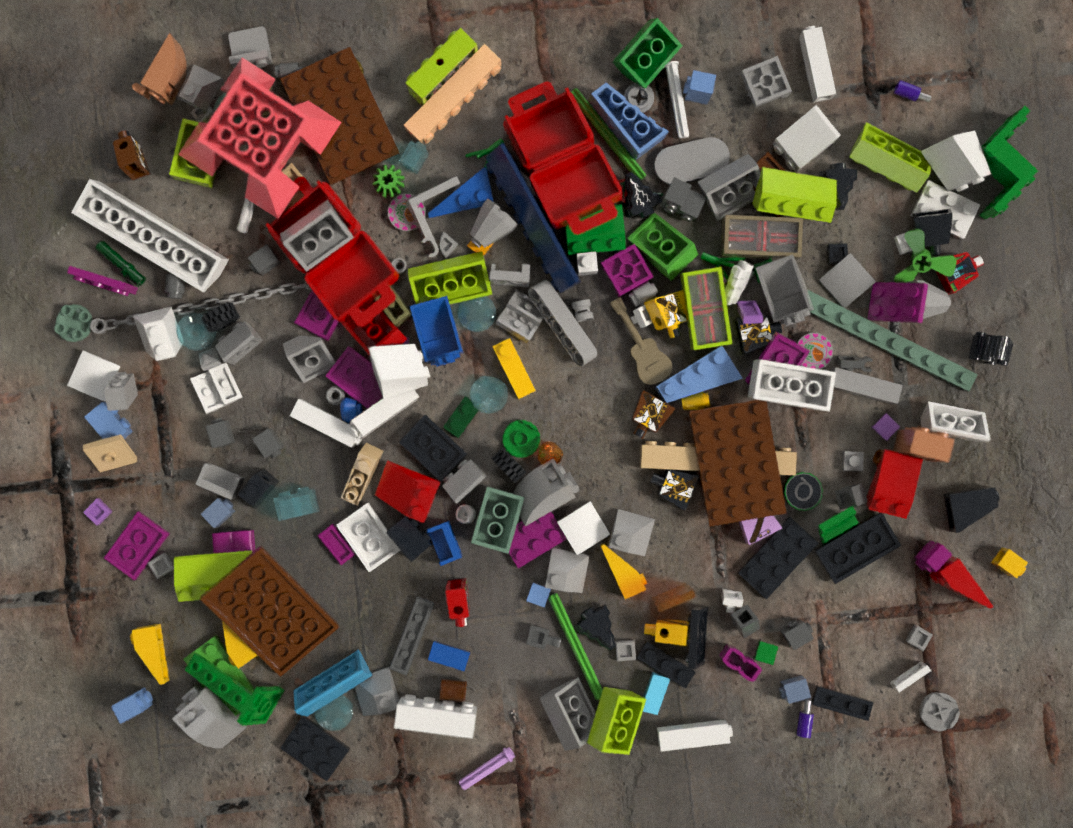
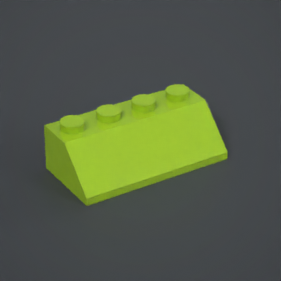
M867 122L850 154V158L855 163L863 164L869 167L871 171L886 176L888 180L903 185L905 189L916 193L920 190L931 172V166L920 150Z
M762 167L752 205L757 211L831 223L837 205V180Z
M482 251L408 269V278L416 304L447 296L449 304L492 295Z
M252 551L174 557V588L178 602L200 600V596L248 557Z

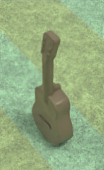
M619 297L612 301L610 305L617 315H620L636 343L630 350V356L636 363L639 380L646 385L662 382L672 372L671 360L658 349L653 339L642 340L626 312L627 309L622 299Z

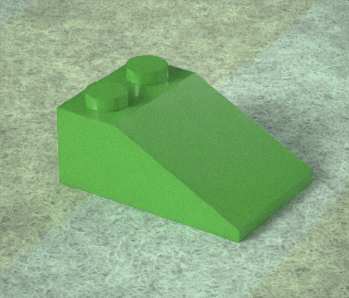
M655 212L627 238L670 281L698 255L695 244Z

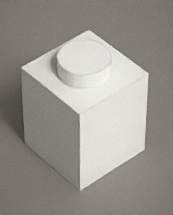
M596 252L578 253L576 255L578 276L597 274Z

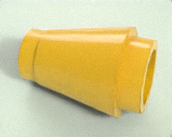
M702 391L681 398L683 410L710 408L708 392L703 393Z

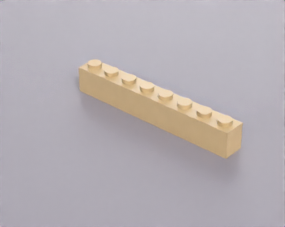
M645 441V445L640 446L639 468L699 471L694 443H684L683 447H678L674 442H664V446H657V442ZM779 448V451H776L780 475H796L797 452H791V448Z

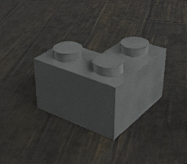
M674 177L661 206L664 207V211L670 214L675 212L681 215L683 220L695 222L707 197L690 190L692 185Z

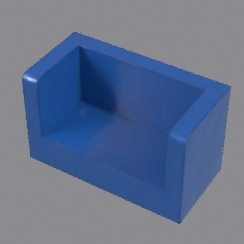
M449 521L426 530L432 538L440 560V566L462 558L463 555Z

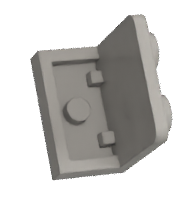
M261 26L229 33L228 38L232 53L229 61L233 68L236 67L242 57L256 67H265L273 64L265 27Z

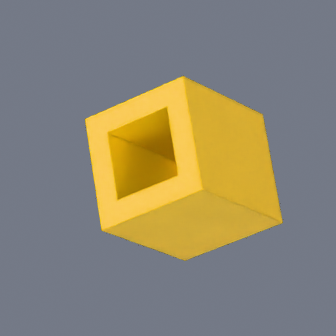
M1003 547L991 562L1008 576L1014 578L1021 576L1026 570L1025 566L1028 564L1016 553Z

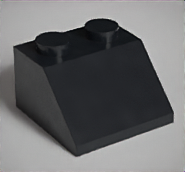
M405 516L386 533L412 562L432 545L430 541L432 538L425 530L422 532L419 529L418 525L420 524L417 520Z

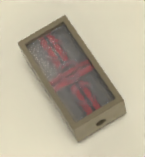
M725 215L722 219L721 257L779 260L793 254L795 260H798L802 257L803 218Z

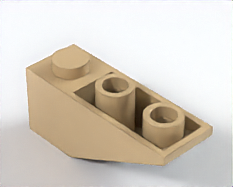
M368 443L363 446L358 453L342 493V499L356 506L359 505L379 464L383 450Z

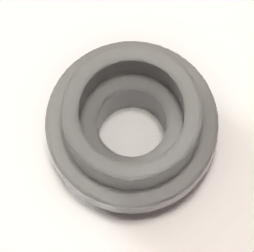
M332 386L326 392V400L332 405L341 404V401L345 398L344 390L338 386ZM334 392L339 394L338 399L333 398Z

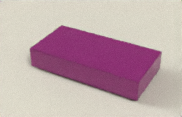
M331 524L317 535L340 565H343L356 554L334 524Z

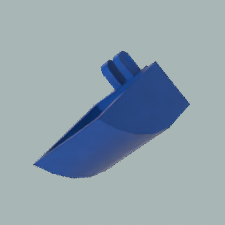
M447 296L410 306L425 362L430 363L431 366L436 365V367L453 363L455 359L460 358V354L464 352Z

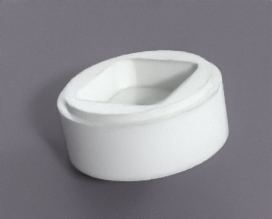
M463 504L456 510V519L460 523L470 524L476 517L475 509L470 505Z

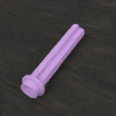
M503 748L501 753L460 779L459 784L464 790L468 789L508 761L512 762L515 755L511 748Z

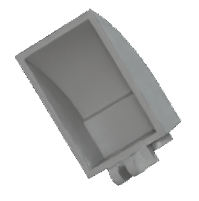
M793 254L756 268L774 323L780 322L781 325L785 324L787 327L804 321V317L811 315L810 311L814 310Z
M554 459L531 471L522 479L513 494L524 497L519 515L524 525L527 526L574 499V493L579 491V487L571 473H566L561 463L557 465Z
M200 684L193 686L181 698L184 702L175 709L177 714L172 718L189 737L211 748H223L247 728L236 722L238 719L236 715L208 687L202 690Z

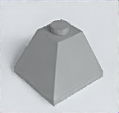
M193 65L176 98L206 112L224 79Z
M299 335L283 343L286 357L303 383L329 371L336 363L319 337Z
M618 509L608 547L645 556L655 519Z
M552 548L545 588L582 593L590 555L582 553L577 555L572 551Z
M389 667L372 672L373 676L355 686L363 716L379 715L397 709L399 697Z

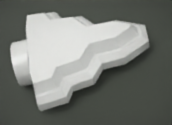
M739 260L738 264L732 267L725 288L727 305L736 304L743 290L754 274L752 271L754 266L752 264Z

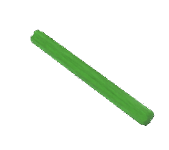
M577 88L573 89L571 93L582 113L626 168L640 180H643L646 177V173Z
M554 593L548 597L595 699L600 700L603 689L558 594Z

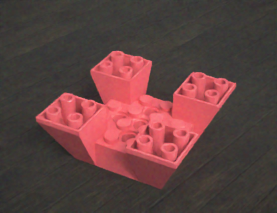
M242 57L221 88L227 94L209 123H198L178 155L210 176L214 175L223 159L249 175L245 198L279 219L299 189V186L281 170L300 142L321 155L341 122L310 101L291 106L269 91L276 79ZM270 111L271 115L269 118H262L264 112ZM237 117H243V121L240 124H234V120ZM254 128H260V132L257 135H251V131ZM277 139V144L275 146H268L269 140ZM248 144L249 149L246 152H241V146Z

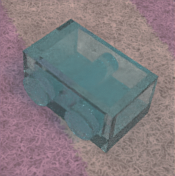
M309 487L297 489L298 493L290 494V491L278 493L279 497L274 498L278 521L319 512L315 489L309 490Z

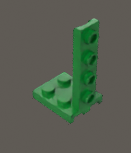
M194 653L185 669L186 672L240 711L241 714L236 722L242 726L266 724L285 691L280 686L256 687L252 693L197 653Z

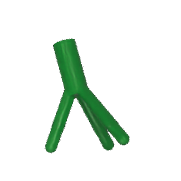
M500 138L487 149L468 153L465 157L476 156L479 159L487 154L489 155L504 141Z
M705 252L701 256L702 260L712 263L716 267H721V265L733 267L734 264L729 263L730 261L745 260V258L735 257L717 258ZM722 268V275L728 282L729 277Z

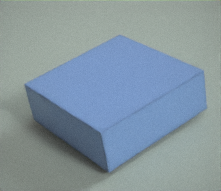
M533 582L526 601L545 607L551 589Z

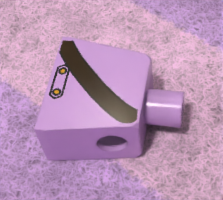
M774 516L739 522L745 542L748 545L782 529Z

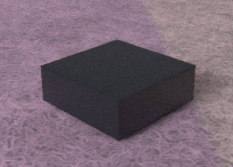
M847 243L827 245L828 264H838L848 255Z

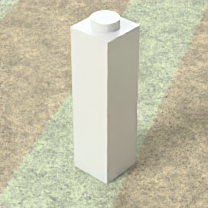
M806 27L800 34L799 40L813 103L830 100L836 95L822 27Z
M411 390L380 400L351 420V432L355 437L359 436L362 440L417 401L419 398L415 390Z
M302 399L297 400L290 414L291 417L349 447L358 446L362 441L359 436L355 437L350 430V424Z
M725 719L657 727L658 743L661 751L730 743V737H733L732 727L728 725Z

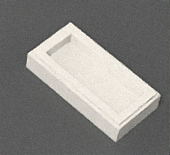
M919 662L891 681L890 684L893 689L900 693L931 670L928 665Z

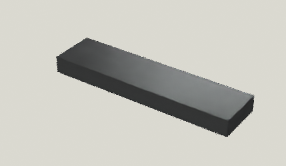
M419 596L416 597L389 669L407 676L434 607V602Z

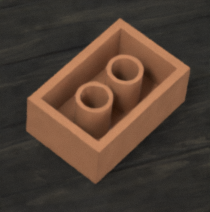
M905 427V430H898L893 451L919 457L929 462H949L954 439L948 438L949 434L942 432L929 433V429L923 427Z

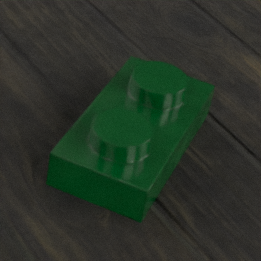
M465 396L443 427L459 438L481 407Z

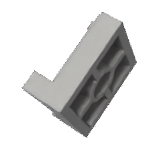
M778 56L741 71L745 82V91L748 90L747 96L751 97L755 108L778 98H785L792 92Z
M492 264L490 271L491 284L529 287L530 265L522 264V272L495 270L496 264Z

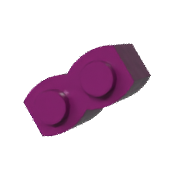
M254 530L212 533L214 554L255 551Z
M930 540L914 556L915 564L922 570L937 572L952 556V553L939 542Z
M726 644L719 654L721 660L729 668L737 670L748 681L754 682L762 671L761 667L752 658L743 655L733 645Z

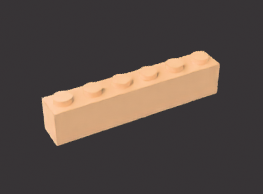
M484 44L404 124L405 130L421 146L424 143H429L434 137L433 134L438 129L442 130L447 125V120L451 116H456L461 110L460 107L465 102L469 103L473 99L474 93L478 89H483L491 76H496L501 70V59Z

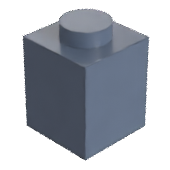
M217 498L201 515L213 528H217L235 512L232 508L234 505L227 498Z
M802 675L780 681V696L788 704L811 698L807 680Z

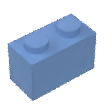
M693 70L692 75L687 77L684 84L683 93L686 94L685 100L707 105L713 94L716 75Z
M101 402L85 416L86 420L102 439L120 434L125 439L133 432L130 429L131 424L117 413L119 410L108 411L106 402Z
M144 687L111 707L121 724L152 706L153 698L151 693L146 691Z

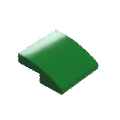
M853 506L818 525V532L823 545L857 526L859 522L855 517L857 512Z

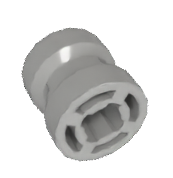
M590 299L571 303L572 309L575 311L574 318L577 322L594 319L593 313L590 311Z

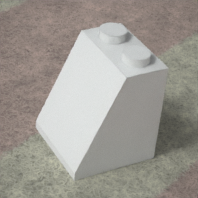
M816 105L777 137L772 144L774 145L775 152L778 155H782L786 160L787 167L798 172L831 146L841 135Z
M975 131L953 135L921 151L948 191L956 189L957 192L969 188L968 184L970 183L975 185L985 181L984 177L991 174Z
M172 307L133 316L146 353L156 361L177 355L184 341Z
M415 344L369 348L372 368L383 399L428 385L427 378L430 377L427 366H423L424 358L421 350L417 351Z

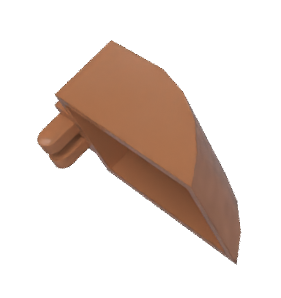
M170 33L142 79V85L134 83L132 88L148 100L153 96L155 100L162 104L167 102L173 105L176 95L185 81L187 63L181 45Z

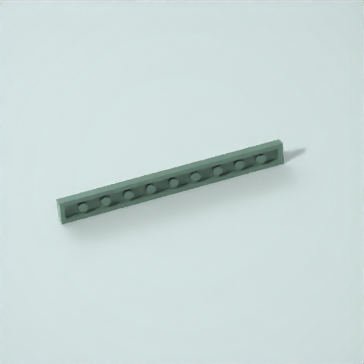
M808 290L814 310L810 311L811 315L966 392L970 391L978 374Z

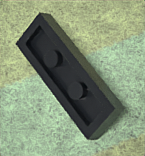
M647 640L636 656L639 660L684 688H687L696 673L693 669H688V666Z
M818 685L815 687L812 698V705L866 721H869L874 703L867 699Z

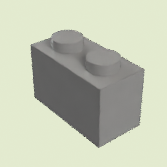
M116 373L103 389L108 411L128 409L138 395L134 373Z

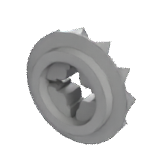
M634 83L625 91V100L633 106L636 105L640 109L639 111L645 113L652 107L654 93L649 86L643 89ZM640 91L641 98H644V100H641L639 105H637V100L633 97H637Z

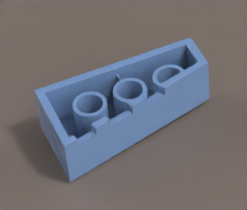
M605 83L591 93L588 102L636 161L661 142L669 131L664 127L661 128L655 123V120L650 116L648 118L639 111L640 109L636 105L633 106L625 100L626 98Z
M720 346L654 388L662 401L668 403L742 379V376L723 346Z

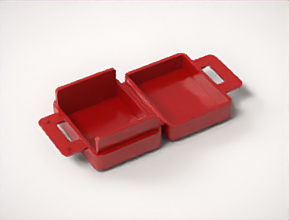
M543 82L508 100L514 116L510 118L508 115L504 116L503 126L524 172L530 175L531 186L551 226L554 229H560L569 225L572 232L579 235L617 216L614 203L622 199V188L601 147L594 145V134L568 87L564 88V93L557 95L550 82ZM543 94L545 95L547 101L524 111L522 104ZM601 209L604 210V211H602V212H600V213H598V214H595V215H593V216H591V217H589V218H587V219H585V220L580 221V219H582V218H584V217H586V216H588V215H591V214H593V213H595V212H597V211H599V210H601Z
M300 176L293 182L299 186L297 192L301 191L304 197L287 211H284L279 219L276 218L271 224L267 222L265 225L268 228V232L295 268L306 274L305 281L335 320L345 323L352 318L358 326H365L395 301L396 295L390 286L398 280L399 273L373 239L365 231H360L361 224L328 183L318 180L316 182L318 185L313 188L305 177ZM328 200L354 238L306 272L282 243L280 234ZM381 294L382 297L373 303L364 312L361 311L365 306H367L370 302H372L376 297H378Z

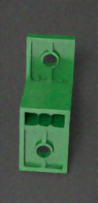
M1026 106L1010 115L981 146L991 175L1004 187L979 214L984 220L990 217L995 218L998 214L1004 213L1009 207L1007 204L1011 200H1016L1022 194L1020 190L1024 186H1029L1035 180L1034 175L1038 172L1028 160L1007 142L1015 133L1014 130L1028 119L1026 115L1031 110Z

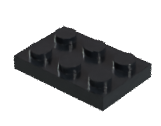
M426 414L399 441L440 482L467 455Z
M699 606L691 609L688 615V623L690 624V631L687 633L689 651L686 652L688 669L696 670L705 664L708 606Z
M302 716L280 749L322 779L328 781L350 750V747L308 717Z

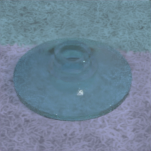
M191 313L184 316L177 325L179 341L185 347L192 350L208 348L216 337V331L213 333L208 332L201 318L203 314ZM192 332H198L199 336H193Z

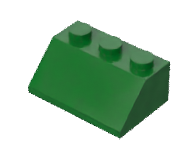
M658 18L650 19L612 63L625 77L645 89L683 45Z
M622 204L614 205L617 210V216L614 219L579 235L574 234L569 225L565 226L568 255L625 250ZM601 209V210H599V211H597V212H595V213H593V214H591V215H588V216H586V217L580 219V221L585 220V219H587V218H589V217H591V216H593V215H595V214H598V213H600V212H602V211H604V210Z

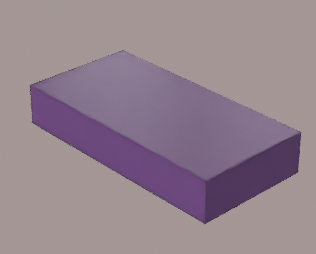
M755 300L737 302V310L743 324L763 323L762 313Z

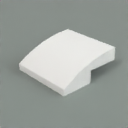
M83 350L67 386L105 401L103 389L112 377L118 373L120 365Z
M227 363L190 378L206 414L242 398Z
M591 501L557 521L577 555L610 535Z

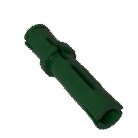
M100 241L96 245L95 250L119 269L122 276L129 278L137 287L145 283L146 277L139 273L132 263H128L105 241Z

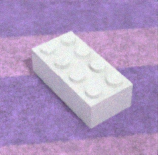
M754 360L747 399L819 411H830L836 372L766 360Z
M407 694L405 697H401L397 704L394 728L473 738L477 706L470 702H462V704H455V701L451 700L440 702L435 701V698L432 697L417 699L415 695Z

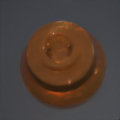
M547 441L539 448L538 461L544 464L554 459L556 464H558L564 454L556 443Z

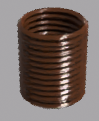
M442 679L440 700L465 702L467 681Z

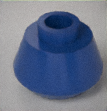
M345 397L340 404L342 420L349 424L351 420L362 413V405L358 404L357 400Z

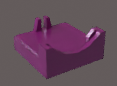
M635 244L600 264L611 281L618 297L625 295L627 292L653 278Z

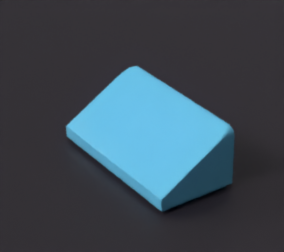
M655 672L651 673L643 696L646 698L643 712L658 715L670 678Z

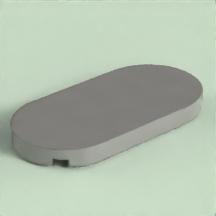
M713 137L670 146L660 151L657 155L654 171L656 176L668 185L671 184L674 177L686 183L704 179L728 165L730 159L729 150L723 141Z

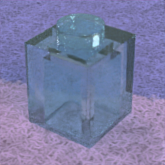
M410 141L399 160L401 165L418 174L429 155L427 147L419 141L416 143Z

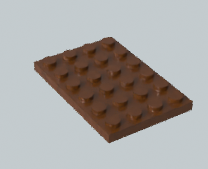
M350 47L281 78L293 106L310 101L341 122L322 154L320 155L315 152L331 186L400 154Z
M753 400L689 411L708 525L711 527L786 514L767 402Z
M262 546L258 547L200 596V600L280 677L339 628V624Z

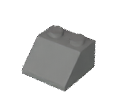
M245 321L237 323L232 328L233 331L228 335L224 334L218 339L219 343L215 345L225 363L235 365L263 341L253 327Z
M465 459L457 466L459 471L454 475L450 473L443 479L445 484L442 487L456 504L486 477L484 472L472 460L467 462Z

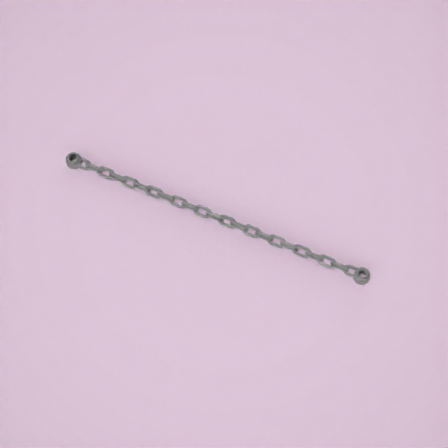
M396 258L391 263L399 274L404 273L407 269V264L402 258ZM399 263L403 264V268L401 270H398L396 268L397 264ZM306 281L304 284L299 285L287 283L281 285L279 289L263 288L255 290L253 294L249 295L238 293L230 295L228 299L224 300L213 298L205 300L199 305L192 303L179 305L177 309L173 310V313L186 315L193 313L195 309L204 308L205 310H211L225 303L236 305L244 303L246 299L250 298L261 300L269 298L275 293L286 295L294 293L300 288L311 290ZM292 286L291 288L294 290L283 292L285 291L283 287ZM266 291V294L269 295L258 297V292ZM241 296V301L233 302L234 299L232 297ZM216 301V306L208 307V304H206L207 302ZM190 306L189 309L191 311L182 312L183 309H180L182 307ZM138 314L129 315L126 319L119 321L117 319L103 320L96 318L92 320L90 328L94 333L103 334L107 330L117 328L120 324L136 325L129 318ZM114 321L113 325L115 326L108 327L107 322ZM100 323L103 324V328L101 330L98 329V325Z

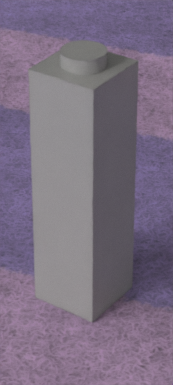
M836 367L830 370L831 372H836L833 389L889 404H898L903 385Z

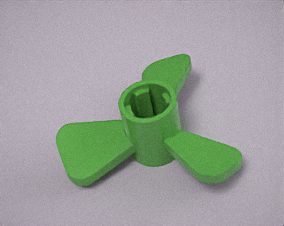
M921 229L910 230L904 234V239L913 251L911 255L912 265L894 276L895 283L913 281L918 272L924 273L930 269L945 276H952L954 274L956 258L953 255L931 257L930 252L925 249V234ZM922 256L926 257L925 264L916 263L917 260H922Z

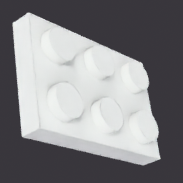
M928 180L912 213L951 208L953 213L951 236L963 240L980 204L957 193L948 191L946 188Z
M369 503L336 525L368 572H371L400 551L399 547L387 535V528Z

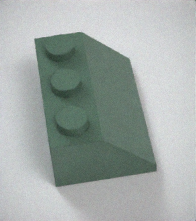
M487 486L471 543L509 554L524 497Z

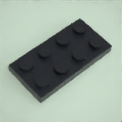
M879 512L814 551L833 584H837L897 549L901 544L883 513Z
M788 517L781 525L782 529L774 532L737 572L766 600L819 544L791 517Z

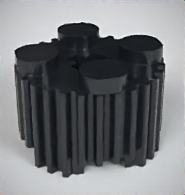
M976 332L975 336H973L968 359L982 360L985 364H997L1008 367L1013 348L1012 340L1001 335L995 336L984 332Z

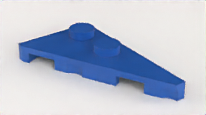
M486 167L428 213L429 218L482 207L487 199L493 201Z

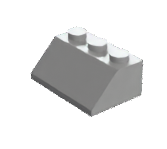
M749 154L698 181L702 195L707 197L705 201L717 221L723 219L725 215H730L753 202L755 195L753 185L757 188L761 172L758 164Z
M328 200L280 234L282 243L306 272L354 238Z
M579 677L552 689L539 698L565 751L581 748L587 743L596 714Z

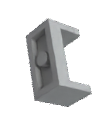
M205 463L196 485L232 500L236 499L244 477L214 464Z

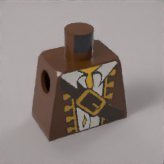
M120 131L118 133L119 139L113 142L119 168L132 180L150 175L139 143L130 136L129 131Z
M643 390L631 419L638 424L633 434L643 439L648 430L656 433L674 412L675 408Z

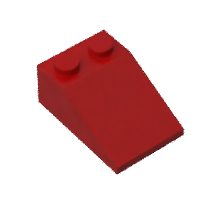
M373 301L370 302V303H369L367 306H365L361 311L364 312V311H365L367 308H369L374 302H373ZM383 312L379 313L362 327L358 326L352 318L345 323H341L369 356L370 347L402 345L407 340L405 335Z
M884 449L866 496L868 509L907 519L914 500L923 459Z
M387 461L375 496L405 516L424 523L429 515L441 482Z
M951 556L937 572L931 571V574H929L936 584L939 583L978 605L989 609L994 607L959 558Z

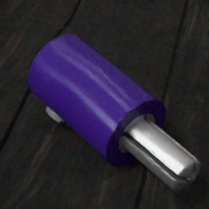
M902 80L898 81L894 89V94L914 102L917 99L926 102L931 100V96L922 93L920 87Z
M809 699L805 700L804 711L799 712L796 735L803 738H811L814 714L810 713L812 701Z

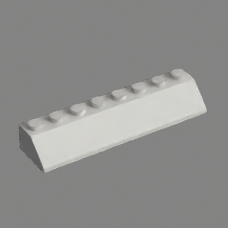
M89 179L71 212L202 292H205L218 279L229 261L226 257L100 181Z

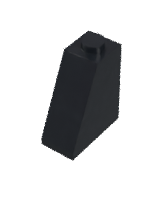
M983 487L943 494L949 531L954 533L963 531L999 507L1000 497L995 487Z

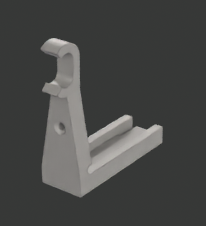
M457 176L449 178L405 200L412 217L424 237L420 242L425 243L429 241L433 247V252L428 253L427 257L436 256L439 248L420 207H417V204L460 184Z

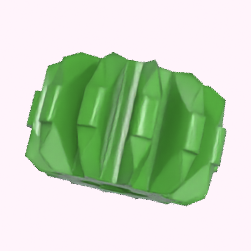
M383 165L384 171L377 168L379 175H373V179L377 181L372 184L374 187H378L376 189L378 194L382 192L383 197H387L389 193L391 198H393L394 191L397 194L401 193L398 187H405L404 183L401 182L405 180V177L400 175V169L395 170L394 165H391L389 170L387 165ZM391 178L393 182H389L387 185L385 180Z

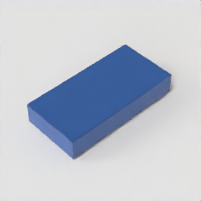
M433 641L428 660L465 671L470 652Z

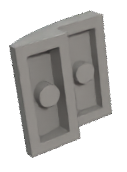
M851 253L818 280L843 308L847 307L876 282Z
M516 290L495 324L528 344L544 318L530 297Z

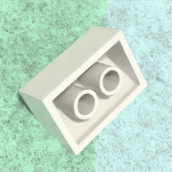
M928 401L920 417L921 427L929 429V433L942 432L949 434L948 437L976 442H989L990 440L984 412Z

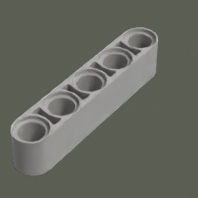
M543 280L528 290L531 301L575 364L582 367L596 358V348L551 283Z

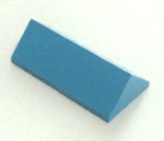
M357 650L294 690L295 712L307 717L373 676L361 652Z

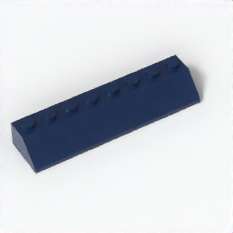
M504 143L500 144L485 157L488 161L485 165L490 174L494 173L497 177L495 183L500 191L504 190L506 194L504 199L509 208L513 206L516 212L513 216L517 223L523 224L525 230L522 232L527 241L531 240L534 244L532 250L536 257H541L544 262L541 266L546 275L550 273L553 279L550 281L553 288L563 293L581 283V280Z

